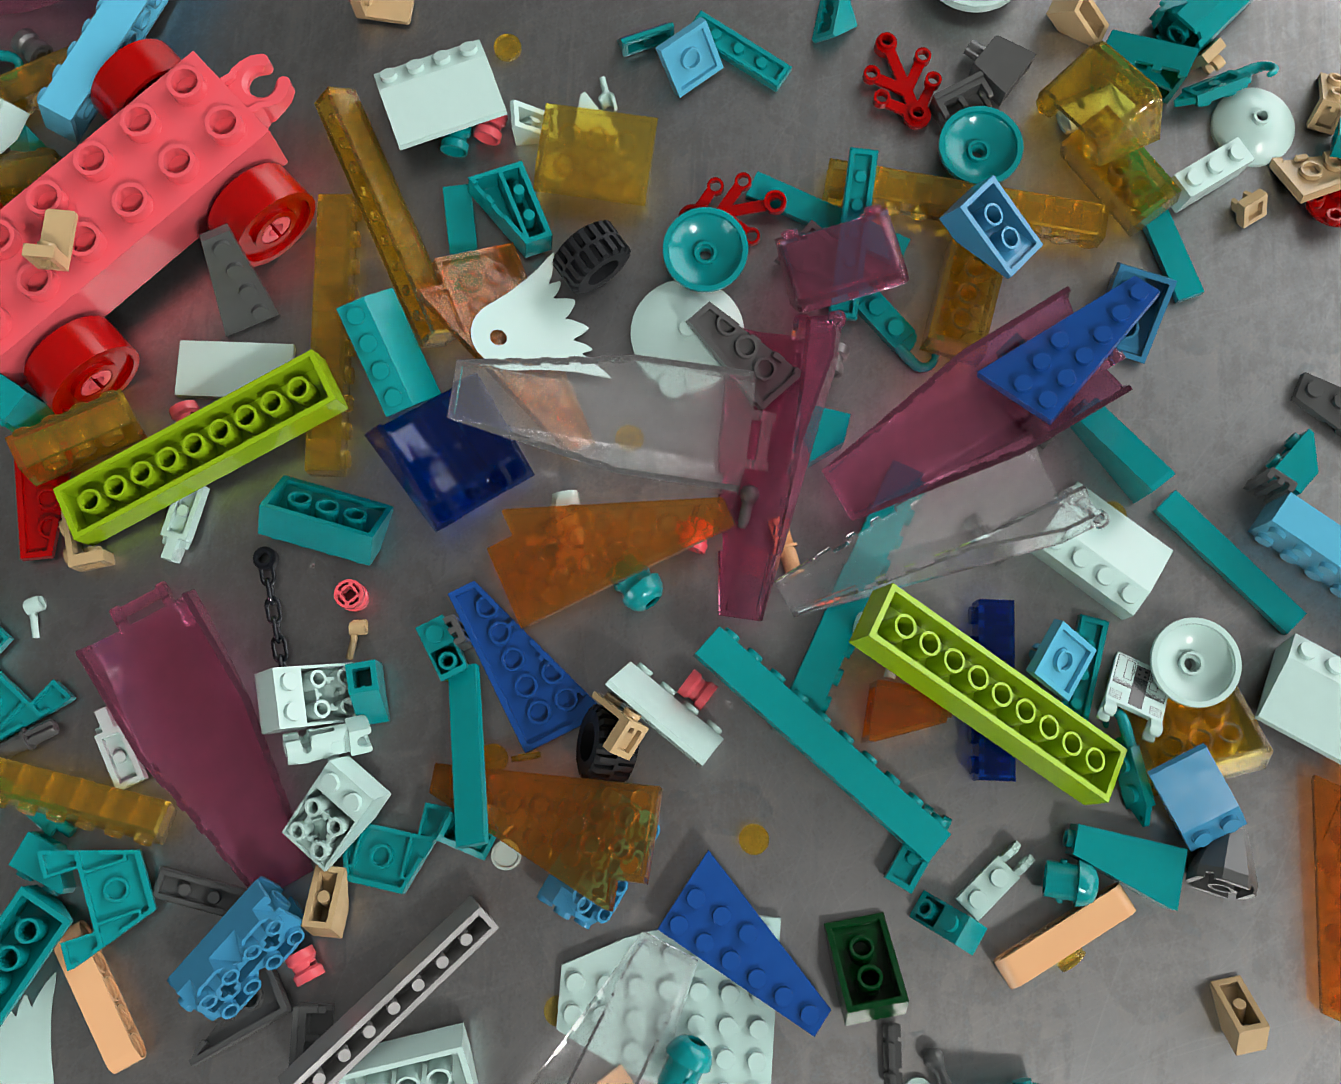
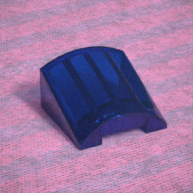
M478 373L471 375L460 384L384 425H377L364 435L435 532L440 531L469 512L535 475Z

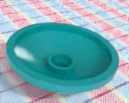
M972 106L956 112L943 126L938 141L939 156L946 170L957 180L972 186L992 175L995 176L999 183L1009 178L1017 169L1024 149L1022 134L1016 123L1004 112L988 106ZM972 153H979L981 157L977 158Z
M700 207L681 214L670 225L663 241V258L670 275L683 287L696 292H715L726 288L741 275L748 258V241L745 231L733 216L717 208ZM706 251L711 256L708 259H702L700 254Z

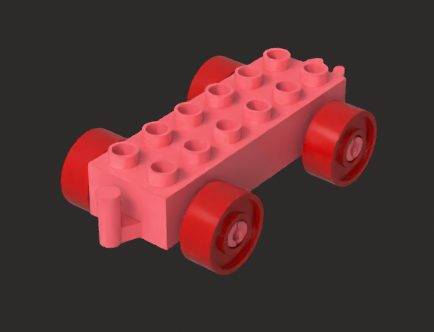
M142 39L124 46L102 65L91 87L92 104L107 122L5 206L0 202V373L21 387L28 383L58 417L73 419L88 415L112 401L131 382L139 367V354L109 320L104 317L200 237L199 235L207 230H213L228 224L251 265L256 267L284 254L302 237L309 227L315 213V200L283 167L288 163V160L268 130L271 124L277 121L291 105L295 89L288 77L281 76L277 79L274 90L268 96L255 97L250 93V85L255 78L271 75L274 70L267 55H250L232 67L228 74L219 78L194 51L181 60L165 42L158 39ZM46 209L75 211L78 214L69 272L38 269L22 256L24 243L37 244L40 241Z

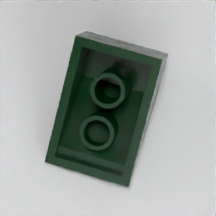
M884 912L824 923L837 996L845 1026L906 1014L909 998Z

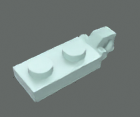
M204 486L170 505L160 533L163 536L162 544L165 545L161 554V558L180 564L185 550H188L190 544H192L210 491L208 487Z
M103 707L95 711L94 713L100 727L95 729L97 735L94 738L117 792L149 779L129 728L123 718L117 719L112 707Z

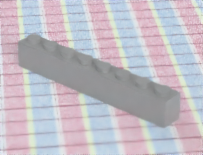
M470 895L278 1076L280 1084H337L499 929L498 925Z

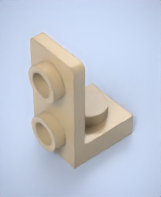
M349 0L356 18L409 25L411 22L414 0Z
M1320 72L1318 76L1320 99L1306 124L1308 129L1333 135L1341 117V75L1338 73L1327 74Z
M46 209L40 241L37 244L24 243L22 256L38 269L69 272L78 214L75 211Z
M61 511L62 520L59 521V528L65 538L66 548L63 550V557L68 567L83 572L115 565L114 553L102 549L101 546L83 549V543L73 539Z
M594 691L591 697L619 719L604 742L603 747L612 754L630 760L649 728L639 721L642 716L638 712L627 706L625 708L621 706L623 701L610 692L602 695Z

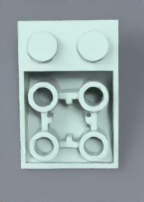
M353 662L274 667L254 674L261 733H282L344 724L345 718L356 716L348 692L345 664Z
M349 755L329 760L282 833L325 872L376 818L392 793Z

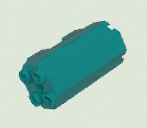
M1161 0L1159 2L1160 7L1149 19L1152 21L1153 30L1156 27L1159 30L1156 39L1199 48V54L1253 0Z

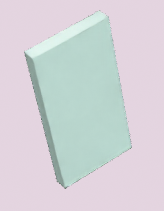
M180 340L174 395L177 398L220 399L296 358V346L294 344Z

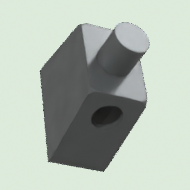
M994 36L986 47L972 39L963 53L975 61L969 76L979 71L983 72L984 78L994 94V97L990 99L998 106L1004 102L1029 70L1036 56L1034 52L1001 36Z

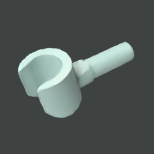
M602 76L599 78L602 94L598 97L602 113L606 114L605 109L612 106L615 111H617L618 107L614 93L608 90L606 77Z
M34 596L23 602V609L29 615L32 638H40L38 612L46 610V602L43 596Z

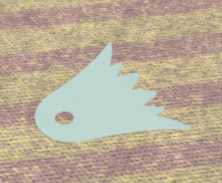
M554 252L527 279L484 307L472 322L471 339L475 349L484 359L497 366L506 368L570 369L612 376L598 363L582 354L592 351L591 347L574 341L575 338L584 334L588 327L580 322L566 319L575 305V299L554 298L561 286L560 281L549 284L553 271ZM494 330L503 331L507 336L506 343L495 345L490 339L491 332Z
M57 972L45 983L33 1006H31L28 996L24 995L19 1004L17 1016L11 1011L1 1025L0 1084H54L51 1053V1017Z

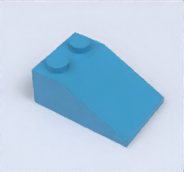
M994 175L971 187L939 218L957 243L1007 279L1011 278L1043 246V243Z
M1117 262L1106 293L1133 276H1137L1160 290L1159 297L1112 351V354L1145 364L1177 281Z
M1204 743L1147 771L1175 829L1191 852L1200 847H1205L1212 841L1228 833H1233L1247 824L1239 804Z

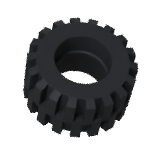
M600 220L584 226L571 235L558 249L552 263L573 293L583 294L599 288L612 279L629 259L631 249L610 221Z
M593 704L588 709L579 729L576 745L578 772L581 779L585 781L623 785L629 779L634 769L639 746L630 760L612 754L603 747L604 742L619 719L599 704Z

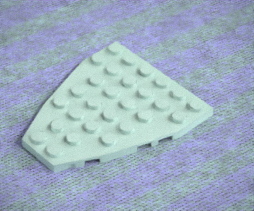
M760 916L777 940L780 941L781 918ZM658 929L624 937L612 944L562 964L556 1029L617 1067L622 1064L627 1072L658 1084V1076L668 1058L666 1052L667 1045L675 1037L687 1034L698 1037L711 1050V1070L706 1074H702L698 1084H771L775 1010Z

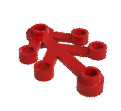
M890 32L882 33L876 38L874 51L879 57L886 58L895 80L880 74V69L877 66L868 65L863 72V81L868 85L875 84L884 88L877 90L874 94L873 105L876 108H885L903 116L905 124L910 129H922L928 125L931 119V111L928 108V104L934 91L940 87L942 77L936 71L927 73L924 80L925 88L917 101L913 90L923 68L930 62L931 51L925 47L916 50L913 58L914 64L907 76L896 52V37ZM882 41H888L891 44L886 45ZM924 55L927 59L921 60L918 56ZM872 72L876 76L871 78L867 75V73ZM935 79L937 83L932 84L928 80ZM887 90L901 95L905 104L891 99L890 93ZM883 96L886 101L881 102L877 97ZM913 112H918L922 116L916 117Z
M741 172L736 175L735 183L717 206V209L733 216L742 226L746 237L751 232L756 233L757 238L754 241L747 239L749 246H755L761 239L759 230L755 227L747 226L736 217L765 211L771 215H779L786 209L787 201L783 192L771 190L765 195L763 200L734 205L741 193L748 191L752 186L751 176L746 172ZM718 177L711 178L707 183L706 190L696 204L684 206L680 210L678 217L691 209L708 207L714 196H720L724 192L723 181ZM741 178H747L749 182L745 186H740L738 181ZM719 183L721 187L719 190L713 191L711 190V185ZM773 200H778L781 205L775 209L770 206V203Z

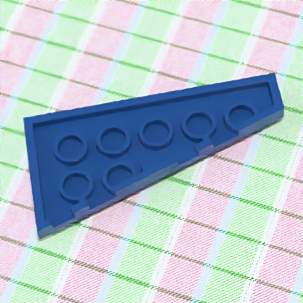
M1133 276L979 370L977 377L1048 425H1051L1159 297L1160 290L1137 276Z
M475 581L448 593L525 754L580 727L588 709L597 703Z
M708 850L657 929L815 1037L829 1015L831 1008Z

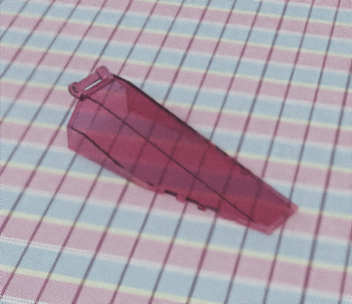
M1067 286L959 352L821 471L850 519L854 521L1027 453L1133 390L1130 385H1122L1107 370L1126 359L1123 351L1119 352L1117 347L1112 351L1108 359L1101 364L1051 425H1048L977 377L979 370L1073 314L1069 302L1071 290Z
M841 310L831 311L826 315H796L793 320L792 335L763 333L744 329L749 334H754L762 340L761 342L772 351L782 355L785 358L784 360L792 366L798 367L801 370V377L762 411L758 410L728 372H725L718 437V476L723 477V493L718 494V504L723 505V522H718V532L723 533V550L718 551V615L763 621L838 363L841 328L846 323V315ZM751 484L758 488L760 497L753 504L749 524L746 526V529L738 528L737 522L742 504L740 490L743 486Z
M162 581L156 584L155 589L122 607L117 605L110 609L109 613L119 631L94 644L79 649L75 653L138 760L160 786L166 788L177 801V806L182 812L185 811L196 824L199 832L204 834L216 847V852L231 866L232 871L244 885L249 888L256 879L263 876L283 888L312 872L314 868L310 858L282 833L293 816V812L264 734L261 733V726L251 699L196 590L187 591L181 594L182 597L175 600L167 583ZM160 599L162 600L165 607L131 625L129 624L128 616Z

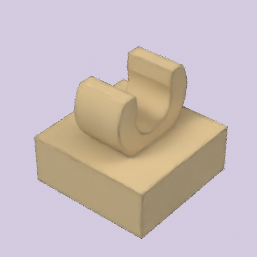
M1221 37L1211 41L1197 54L1191 70L1202 67L1203 71L1209 75L1214 70L1216 72L1219 71L1226 64L1224 58L1219 55L1226 47Z
M1259 188L1253 193L1244 191L1243 197L1239 201L1232 198L1231 210L1236 213V224L1244 229L1266 216L1268 193Z

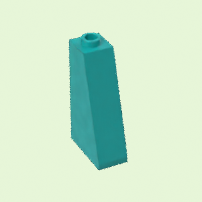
M1098 399L1090 405L1084 402L1071 412L1074 418L1067 423L1068 426L1133 504L1155 491L1175 475V472Z
M1070 823V827L1065 830L1063 836V846L1066 847L1065 854L1076 860L1080 859L1091 864L1097 872L1115 882H1119L1122 886L1162 908L1178 911L1188 849Z

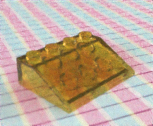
M546 103L535 165L534 191L639 206L648 205L658 118Z
M1238 686L1225 700L1209 707H1186L1168 698L1162 721L1163 731L1159 737H1155L1153 743L1142 739V733L1148 720L1120 708L1127 714L1131 722L1136 744L1140 745L1146 772L1202 743L1207 746L1224 779L1266 769L1273 754L1271 745ZM1148 775L1153 796H1158V793Z

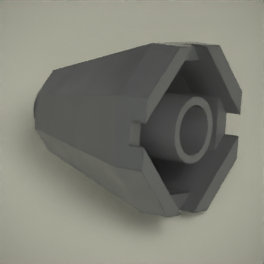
M1240 827L1237 831L1228 833L1205 847H1200L1187 869L1186 881L1188 883L1192 882V886L1195 889L1218 897L1228 898V893H1237L1236 899L1239 900L1256 897L1258 881L1248 833Z

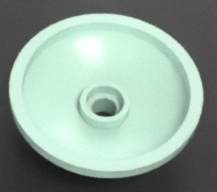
M1244 88L1236 91V94L1233 96L1224 97L1217 104L1211 116L1210 131L1217 148L1238 137L1255 158L1247 167H1261L1269 165L1272 158L1282 157L1287 152L1294 139L1295 123L1290 109L1278 96L1260 88Z
M1184 618L1167 625L1155 638L1150 651V669L1158 688L1169 699L1186 707L1203 708L1222 702L1234 691L1241 676L1242 660L1236 642L1223 627L1207 619ZM1186 659L1192 664L1190 670L1184 665Z

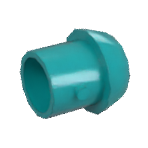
M636 555L623 559L609 574V579L614 584V589L620 591L624 596L623 604L631 610H647L654 606L663 594V584L658 573L651 574L650 568L644 566Z
M1060 859V862L1046 860L1042 890L1044 897L1055 898V901L1058 903H1063V900L1073 901V907L1086 906L1094 902L1098 894L1099 877L1096 869L1091 864L1080 859L1077 865L1068 863L1067 859Z
M682 1034L675 1037L666 1047L668 1058L657 1080L658 1084H698L702 1074H706L711 1070L712 1055L710 1048L704 1041L692 1035Z

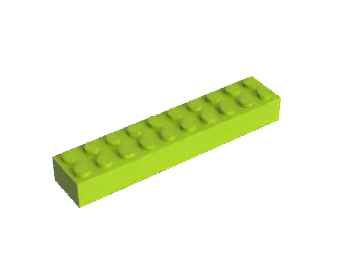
M311 349L53 488V491L73 539L90 546H95L349 408L326 360Z
M894 583L872 591L849 640L850 644L1081 804L1109 803L1127 752L1124 746Z

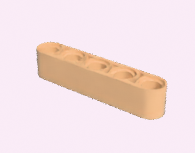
M1115 882L1098 891L1093 903L1086 906L1073 907L998 955L993 962L1009 988H1018L1136 912V908L1120 883Z
M80 920L70 925L54 948V952L107 1068L113 1074H117L146 1057V1048L101 950L75 969L67 971L60 943L93 933L87 922Z

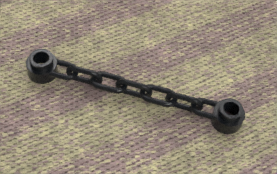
M264 546L254 552L253 563L259 569L261 583L266 586L268 598L265 600L264 606L267 621L272 624L274 634L271 639L272 656L279 667H287L286 661L289 657L286 638L281 635L280 622L283 618L281 602L275 597L273 586L276 582L275 568L279 564V555L272 548ZM264 553H268V560L261 563V556ZM264 571H271L272 580L270 577L265 579ZM276 603L278 617L273 615L271 618L269 604L273 606ZM275 641L277 644L283 643L284 655L279 654L277 657Z

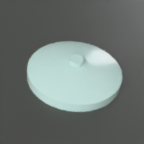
M673 280L656 287L644 297L632 319L631 344L638 364L650 378L660 384V376L664 370L668 368L674 369L669 371V373L684 376L680 372L684 371L688 377L686 391H694L710 387L728 375V372L686 323L690 317L710 301L738 322L739 326L744 329L738 307L723 290L707 293L696 292L683 287Z

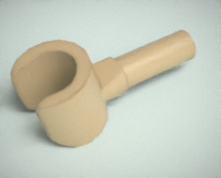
M356 619L349 623L350 642L346 659L353 660L358 635L368 634V620Z

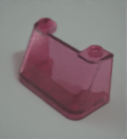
M881 204L871 205L864 208L865 213L859 215L860 218L809 233H798L797 228L781 232V237L774 239L790 305L800 313L814 311L896 287L909 281L906 264L886 207H881Z

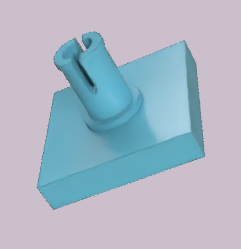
M701 17L656 47L673 92L679 98L724 68L707 21Z
M1054 619L1041 644L1035 643L1032 646L1037 651H1029L1031 662L1026 671L1060 699L1069 701L1097 650L1064 621Z

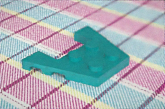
M0 626L1 654L14 638ZM0 670V742L20 732L22 728H27L68 705L77 697L61 682L53 679L32 701Z
M425 802L418 834L370 823L343 853V867L347 869L348 882L406 894L437 842L434 836L447 810L454 811V808Z
M44 850L36 852L43 879L52 878L78 869L94 929L93 933L60 943L67 971L81 965L157 910L142 850Z

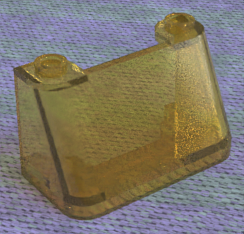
M1104 41L1090 45L1038 94L1036 100L1038 111L1047 117H1052L1057 114L1059 109L1084 133V141L1082 142L1083 153L1098 166H1102L1160 140L1163 100L1159 88Z

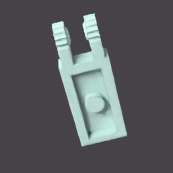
M1017 840L1010 843L999 855H995L954 897L976 921H979L1020 879L1019 876L1033 864L1035 859L1030 854L1024 856L1013 869L1005 863L1019 851L1021 844Z

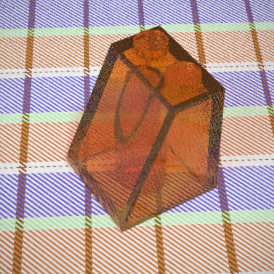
M878 679L869 684L861 743L868 744L947 723V719L952 718L953 714L911 685Z

